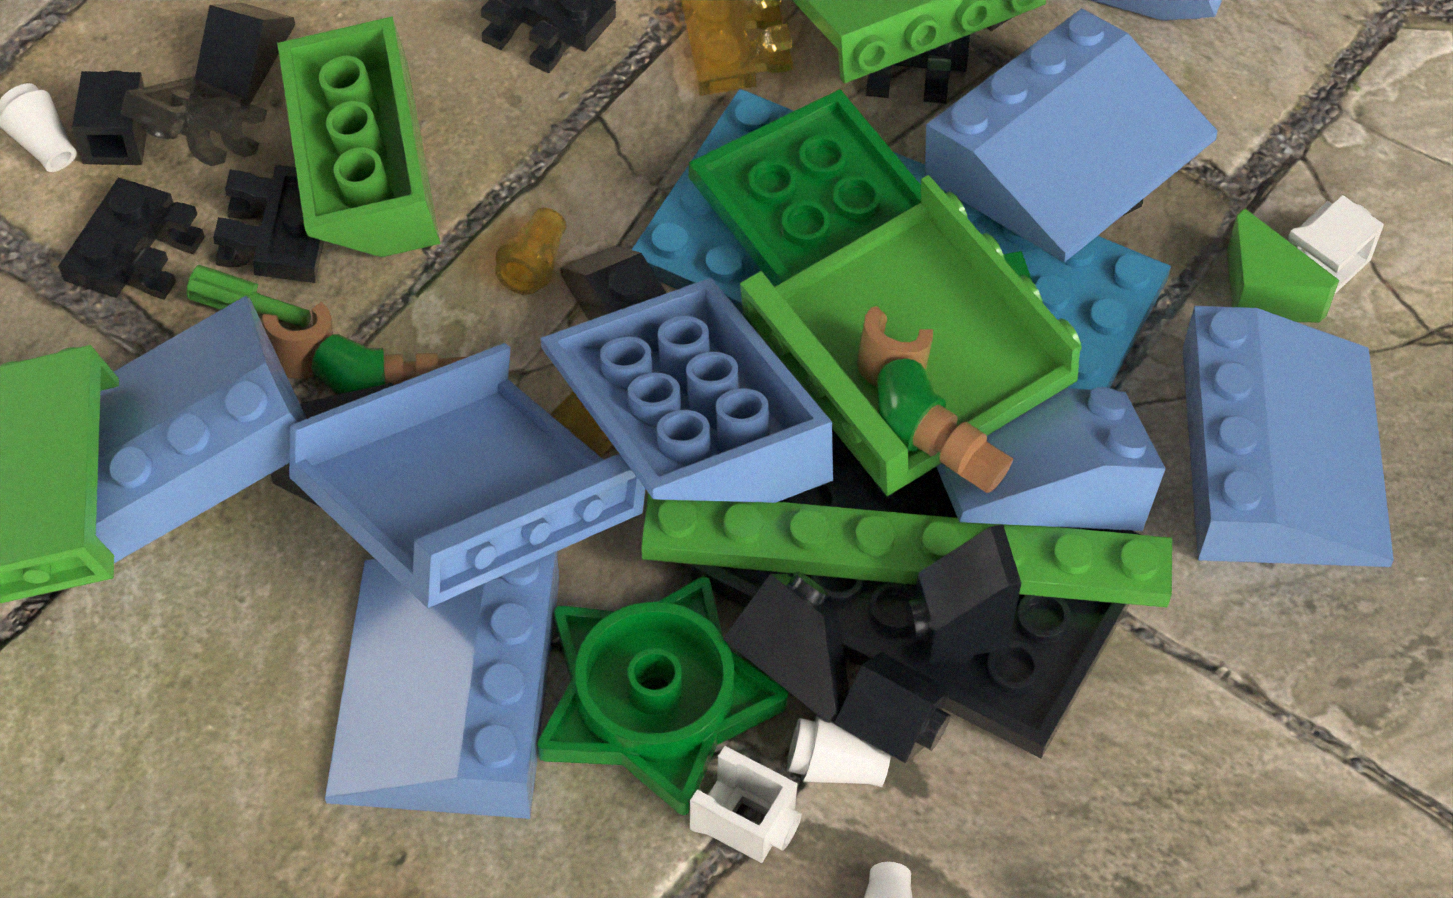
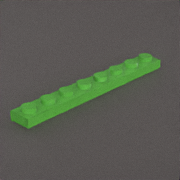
M648 493L641 546L643 560L784 573L800 572L806 575L916 585L917 576L920 571L987 528L1004 525L1022 583L1019 594L1168 608L1172 596L1171 537L1050 526L959 522L958 518L787 502L653 499Z

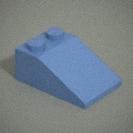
M1097 387L1092 390L1065 388L989 434L987 442L1013 458L1012 464L1003 480L989 493L984 492L945 465L940 464L936 466L959 522L1143 531L1166 469L1126 392H1120L1107 387Z

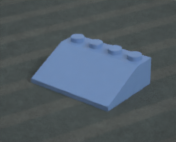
M1081 8L926 124L925 176L929 175L941 189L954 193L961 201L1065 263L1213 143L1217 138L1218 130L1127 32Z
M712 278L540 338L543 351L653 499L776 503L833 481L832 421Z
M247 295L115 370L114 373L119 378V387L100 391L96 536L114 554V563L290 463V425L307 418L253 303Z
M1194 306L1182 350L1198 561L1391 567L1394 558L1369 348L1258 308Z
M557 551L430 608L422 604L376 559L364 561L325 794L327 804L530 819L538 760L537 743L541 736L555 622L554 609L557 606L559 589Z

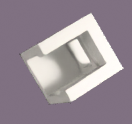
M1342 195L1333 204L1327 201L1301 227L1292 229L1287 241L1339 279L1336 292H1338L1371 261L1384 224L1373 217L1366 208L1353 203Z
M724 746L718 755L717 781L708 795L697 789L690 800V830L707 834L762 863L772 846L783 851L798 828L802 814L795 810L797 783ZM741 803L766 815L760 826L736 814Z

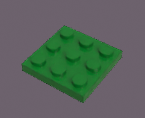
M841 89L689 162V179L774 287L921 203V184Z

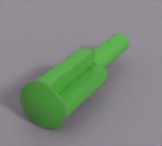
M203 265L195 267L188 281L186 294L189 300L220 310L247 295L257 313L277 315L279 320L303 328L311 320L309 310L257 292V283Z

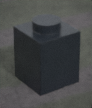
M117 70L107 72L81 71L72 129L82 163L93 165H142L150 106L141 72H122Z
M880 652L861 665L834 724L906 763L924 747L932 751L938 744L951 717L950 714L942 710L951 689Z

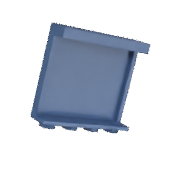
M506 343L290 425L289 478L427 608L643 513L645 488L620 454L603 460L508 380L511 347Z

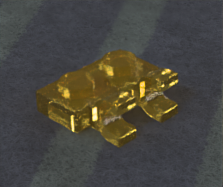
M680 0L700 96L757 87L756 73L759 72L782 73L793 71V61L790 53L792 48L791 34L788 23L783 24L779 5H782V0ZM754 28L763 29L756 37V40L748 41L746 30Z

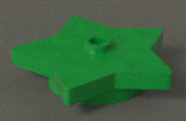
M701 577L658 602L637 603L616 611L557 606L554 609L555 627L569 673L570 683L538 740V757L541 761L622 765L677 813L687 815L690 811V800L696 790L700 788L717 745L784 712L787 709L788 692L730 650L727 642L723 640L724 636L721 631L711 582L707 577Z

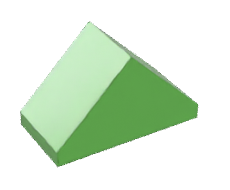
M1243 209L1237 215L1227 248L1232 307L1258 308L1295 322L1319 323L1328 314L1339 279L1247 209Z

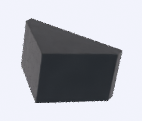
M245 3L209 5L193 84L195 93L248 108L279 54L277 43L286 41L295 26L294 17Z

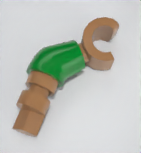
M322 302L312 308L313 327L305 330L291 331L283 328L279 324L277 315L263 314L262 316L263 327L287 378L304 379L317 376L337 395L387 383L396 385L467 358H438V353L436 352L415 353L416 361H403V354L384 355L383 348H368L340 334H333L330 311Z
M877 306L871 307L864 319L857 367L862 377L870 384L878 387L879 415L907 447L908 451L913 452L920 449L929 456H934L939 452L941 464L984 492H991L1007 474L1013 458L988 443L987 435L968 422H963L958 426V417L946 409V401L934 392L926 373L933 340V329H919L917 339L912 342L894 340L884 334L887 322L885 313Z

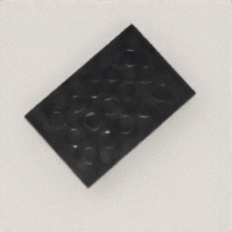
M833 429V481L778 501L957 518L937 467L886 496ZM1072 528L1141 535L1133 530ZM692 564L691 566L692 580L695 581L701 577L709 578L713 591L747 607L770 574H787L791 578L795 574ZM806 575L829 594L824 603L839 614L844 658L861 666L880 652L887 654L951 689L943 709L1040 759L1043 757L1129 604L1019 594L1007 649L929 663L923 639L915 641L912 639L906 618V601L914 600L915 584Z

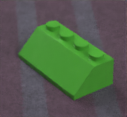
M393 16L277 43L304 227L307 235L378 257H386L441 244L408 61Z

